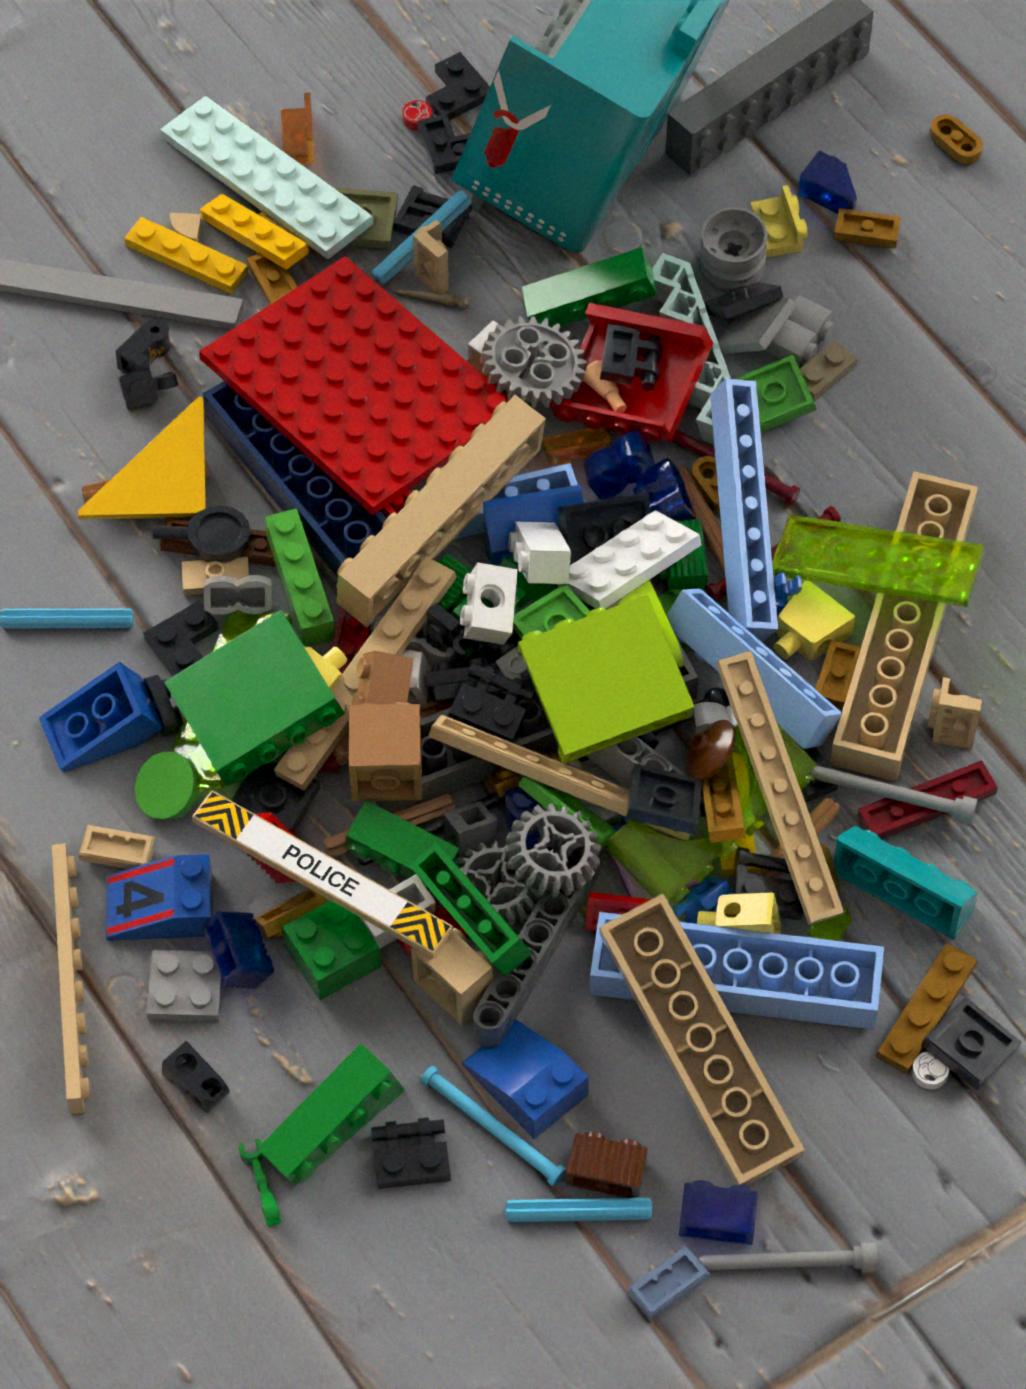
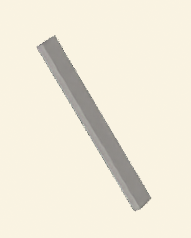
M0 259V291L230 330L237 327L244 306L243 299Z

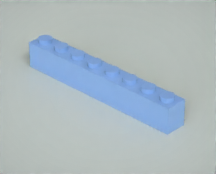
M725 378L710 394L728 613L758 640L764 642L778 630L757 387L756 381Z

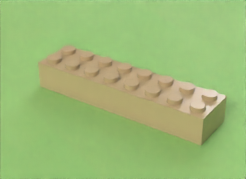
M516 395L507 403L501 402L494 410L492 419L486 425L483 423L478 425L470 436L471 440L464 447L458 446L451 453L448 459L449 462L442 469L438 467L430 474L424 488L420 492L418 490L413 491L406 499L405 507L398 514L393 512L389 515L382 525L383 529L376 536L370 535L363 542L360 552L353 559L347 558L341 564L337 571V604L364 626L368 627L402 592L425 558L428 557L434 560L483 509V501L492 500L541 450L546 418Z
M664 894L600 926L601 939L738 1190L802 1157L805 1151Z

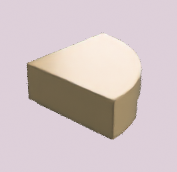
M170 212L172 230L198 242L202 223L201 214Z

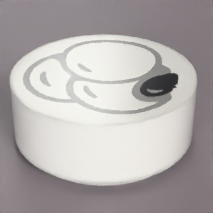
M930 1052L918 1055L912 1068L914 1081L920 1087L930 1090L943 1086L949 1074V1068Z

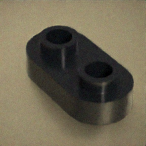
M153 675L144 678L143 682L163 726L160 732L165 738L178 734V727L183 725L178 706L172 707L169 700L171 699V693L165 684L167 680H161L159 675Z

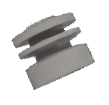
M723 208L711 214L703 224L700 245V269L702 276L713 287L721 291L730 292L734 288L757 283L763 276L768 233L765 223L757 214L746 208Z

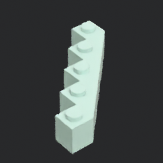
M662 253L652 268L657 295L652 297L664 303L659 311L660 317L705 326L713 341L712 348L689 399V404L702 409L696 418L700 436L703 441L714 445L710 394L725 378L731 379L695 280L691 264Z

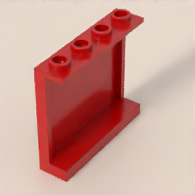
M589 303L585 315L590 322V327L580 347L581 350H584L583 360L587 361L585 369L594 361H602L608 324L640 330L639 339L648 341V337L651 335L660 337V345L663 351L662 358L658 361L657 365L660 368L659 380L655 382V388L651 391H646L642 388L640 377L634 376L632 385L616 383L619 391L618 394L627 406L626 411L623 413L615 412L607 400L582 381L578 392L573 391L571 399L563 397L560 405L551 399L549 406L554 416L565 423L576 421L584 423L593 429H600L601 427L612 429L624 436L635 434L652 442H658L659 440L671 442L713 345L706 327ZM637 355L636 360L645 362L643 356Z

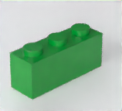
M365 800L345 839V846L349 847L348 851L354 856L363 860L370 858L380 863L379 867L386 873L393 876L401 874L406 878L416 874L409 865L435 842L454 862L459 848L367 800Z

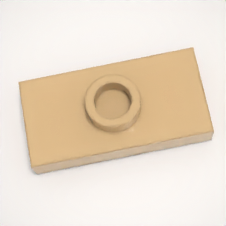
M239 557L230 562L223 563L204 560L182 562L184 596L204 594V582L213 576L225 575L238 580L249 576L248 557Z
M87 825L79 852V859L85 862L131 869L151 862L156 839L154 836Z

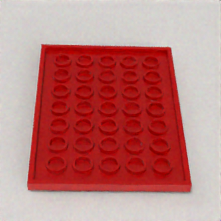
M346 256L199 351V359L372 515L428 478L436 468L439 467L441 469L449 462L448 459L451 453L458 446L464 447L471 440L470 436L475 428L481 423L486 425L492 419V414L496 407L503 401L506 403L509 401L507 400V395L503 392L497 393V387L494 384H489L485 376Z

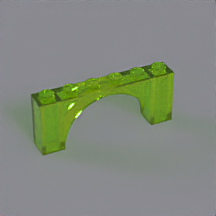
M777 723L802 791L814 779L810 774L817 764ZM737 724L735 726V744L744 758L749 776V796L742 817L745 833L750 838L765 824L761 818L768 813V809ZM630 820L608 840L605 848L652 898L664 894L668 903L671 901L676 905L690 892L687 886L695 878L699 883L702 882L715 869L712 863L721 856L726 860L740 845L736 842L737 840L710 843V838L703 840L674 839L655 832L643 823Z

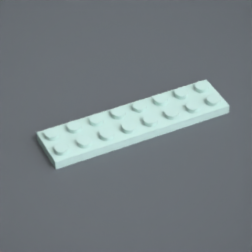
M204 96L160 129L161 136L165 141L259 210L267 213L270 218L295 234L326 259L331 258L373 225L371 214L207 96Z

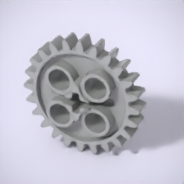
M522 316L518 317L517 324L507 319L505 327L497 324L495 332L490 331L487 341L484 342L480 361L484 364L482 372L483 374H490L489 384L498 383L497 393L505 390L508 392L507 400L516 395L524 402L530 400L533 408H536L538 401H542L543 405L549 408L551 399L560 405L563 397L571 399L573 391L578 392L585 375L584 369L587 361L583 360L584 350L577 349L579 341H569L571 332L560 333V324H556L552 328L549 327L548 319L546 318L541 324L537 323L535 316L531 317L529 323H526ZM542 345H546L542 349L540 357L536 358L539 349L542 347ZM531 366L527 376L524 379H521L524 376L527 367Z

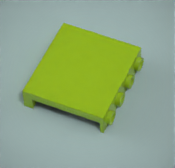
M637 595L626 597L619 601L618 606L607 610L605 607L593 609L586 614L587 617L577 621H574L572 618L563 620L554 626L555 629L544 633L540 630L530 632L522 637V641L518 642L517 653L519 657L522 656L559 745L558 753L563 764L692 717L695 706L648 595L640 598Z

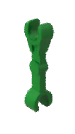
M255 1139L256 1147L262 1143L259 1139ZM243 1143L239 1145L240 1157L245 1164L252 1165L255 1183L258 1191L261 1192V1207L268 1227L280 1224L281 1218L277 1202L272 1193L268 1191L267 1178L260 1166L264 1155L258 1149L254 1154H247Z

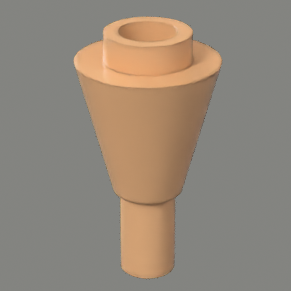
M597 360L590 363L585 369L583 381L607 400L615 412H625L627 406L618 394L616 382L600 380L602 361Z

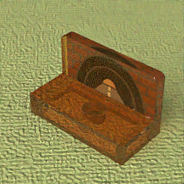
M310 92L304 93L305 108L281 109L283 152L298 163H315Z

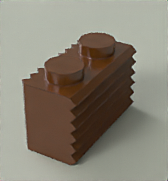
M586 1132L584 1135L576 1133L566 1172V1185L626 1198H639L648 1148L641 1146L639 1142L631 1139H622L620 1142H617L616 1140L605 1139L602 1134L597 1132Z

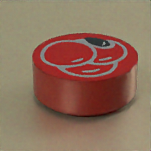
M422 100L410 101L402 109L403 124L411 130L418 131L417 121L433 117L431 106Z

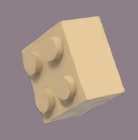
M453 928V932L434 959L413 947L411 948L413 981L463 1026L473 1017L476 1006L493 979V965L483 952H475L468 945V941L462 932Z

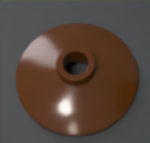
M718 720L693 737L685 761L686 776L701 779L703 782L711 778L722 768L729 758L736 740V730L732 723L727 720Z

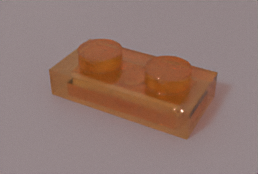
M603 426L600 429L587 428L542 438V449L550 466L556 464L564 465L584 458H598L603 454L613 453L612 440Z

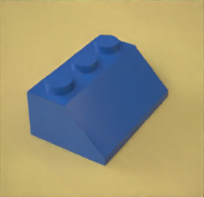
M581 484L483 501V540L489 564L500 566L503 558L513 556V552H509L508 540L509 533L515 532V522L555 523L560 531L557 506L584 502Z

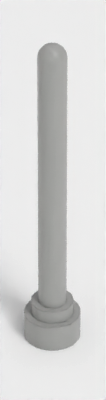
M816 766L812 770V776L816 780L952 814L951 818L958 819L957 823L967 826L972 824L978 799L964 796L963 799L956 798L954 801L821 766Z
M860 1242V1246H853V1250L703 1255L698 1259L706 1270L854 1265V1269H861L862 1273L877 1272L876 1242Z

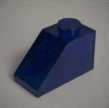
M819 150L800 174L798 195L838 214L839 208L855 210L857 196L846 163Z

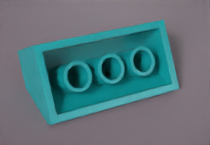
M854 826L840 834L837 838L833 863L839 878L952 940L956 938L973 912L978 892L973 890L968 883L947 876L933 864L921 862L912 857L904 848L894 847L884 842L872 831H864Z

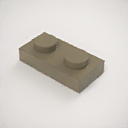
M835 340L800 368L814 402L857 366L858 358Z

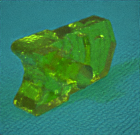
M842 905L844 913L841 916L816 923L808 935L817 939L840 941V937L851 923L848 908Z

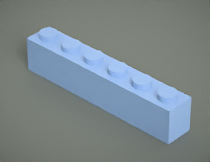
M682 590L666 615L678 641L686 643L695 651L694 655L700 661L710 664L716 671H718L716 665L718 660L751 651L778 727H781L789 735V740L800 748L822 746L843 713L703 590Z

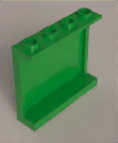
M282 610L165 681L167 688L213 767L227 787L234 782L245 779L255 769L263 764L274 761L284 751L294 745L303 743L310 735L323 727L332 725L339 717L345 714Z

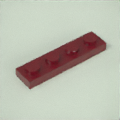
M981 760L909 789L954 801L956 798L963 799L966 796L978 799V802L996 795L998 787ZM883 798L858 808L857 816L865 830L872 831L880 839H884L948 813L890 798Z

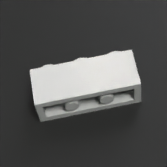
M515 522V532L509 533L508 547L509 552H513L514 562H518L519 572H523L527 582L568 584L571 550L556 524L549 522Z

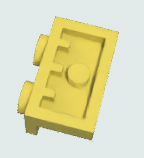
M788 185L782 186L781 197L750 202V211L762 219L767 229L766 258L802 251L803 238H807L808 234L805 220L799 218L798 198L796 195L792 196Z

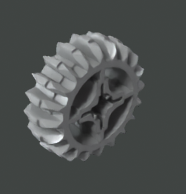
M553 803L547 806L546 812L539 805L534 807L533 814L525 811L521 815V821H514L511 827L513 832H509L506 838L509 845L506 846L505 856L511 857L507 864L508 869H518L514 876L515 880L525 878L527 880L525 884L526 890L532 888L533 885L539 887V896L543 895L546 889L550 890L553 898L558 896L560 889L567 896L572 894L573 887L578 890L582 889L586 883L585 880L589 881L593 878L595 873L593 869L597 868L600 862L597 855H599L601 847L595 843L598 838L597 832H588L591 826L590 820L579 821L580 811L575 812L573 816L567 814V805L562 806L560 811L555 810ZM538 831L539 843L535 844L533 849L527 850L526 839ZM578 850L580 862L568 870L566 866L568 862L567 857L571 856L572 852Z
M495 840L492 843V848H486L481 842L478 846L479 852L468 848L466 858L459 857L456 862L457 866L512 929L514 928V921L524 925L527 921V915H531L541 898L538 894L539 887L533 885L532 888L526 890L525 884L527 880L525 878L521 879L523 883H519L515 878L507 874V871L515 874L518 870L508 869L507 864L511 858L505 856V849L509 845L508 843L504 848H499V844Z

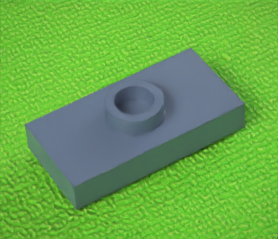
M685 1246L631 1285L627 1293L647 1318L652 1321L709 1279L710 1273L689 1248Z

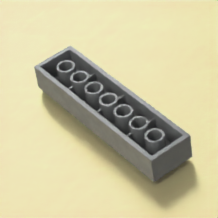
M833 0L667 113L665 154L689 175L700 168L707 167L714 158L730 151L743 138L752 136L759 127L768 121L772 122L781 112L790 106L797 105L810 92L819 90L826 81L842 74L855 61L864 59L870 50L874 11L861 0Z

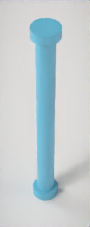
M432 1065L425 1071L420 1080V1083L425 1087L431 1086L545 1175L548 1178L547 1182L551 1186L556 1187L563 1180L567 1172L566 1168L562 1165L558 1167L508 1129L439 1074L440 1070Z

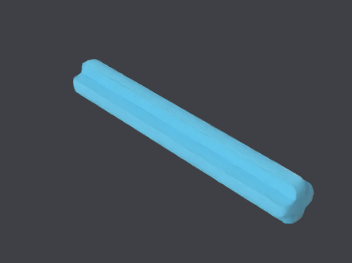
M458 191L419 228L429 225L434 220H438L443 231L472 204L470 197L464 191ZM418 229L372 271L373 276L378 282L383 285L386 284L414 258L413 235Z
M3 609L0 622L4 629L132 628L134 614L132 609Z
M650 1198L508 1200L506 1202V1219L509 1222L649 1220L652 1216V1202Z

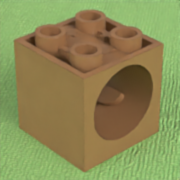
M398 702L389 705H376L373 703L349 705V774L352 801L422 800L420 704Z

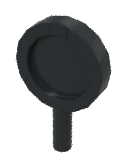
M213 506L199 511L190 520L188 527L153 526V539L188 540L189 547L193 553L208 562H230L240 557L248 549L251 540L249 521L243 513L227 506Z

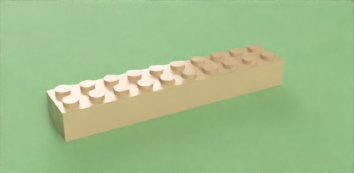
M913 472L843 707V714L840 717L833 741L830 758L831 766L897 782L973 515L978 487Z

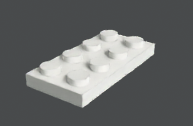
M655 510L577 562L571 564L569 583L566 585L579 599L594 608H607L700 547V534Z

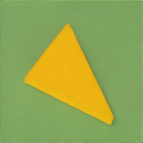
M203 397L196 398L78 510V520L194 517L199 511L206 509Z

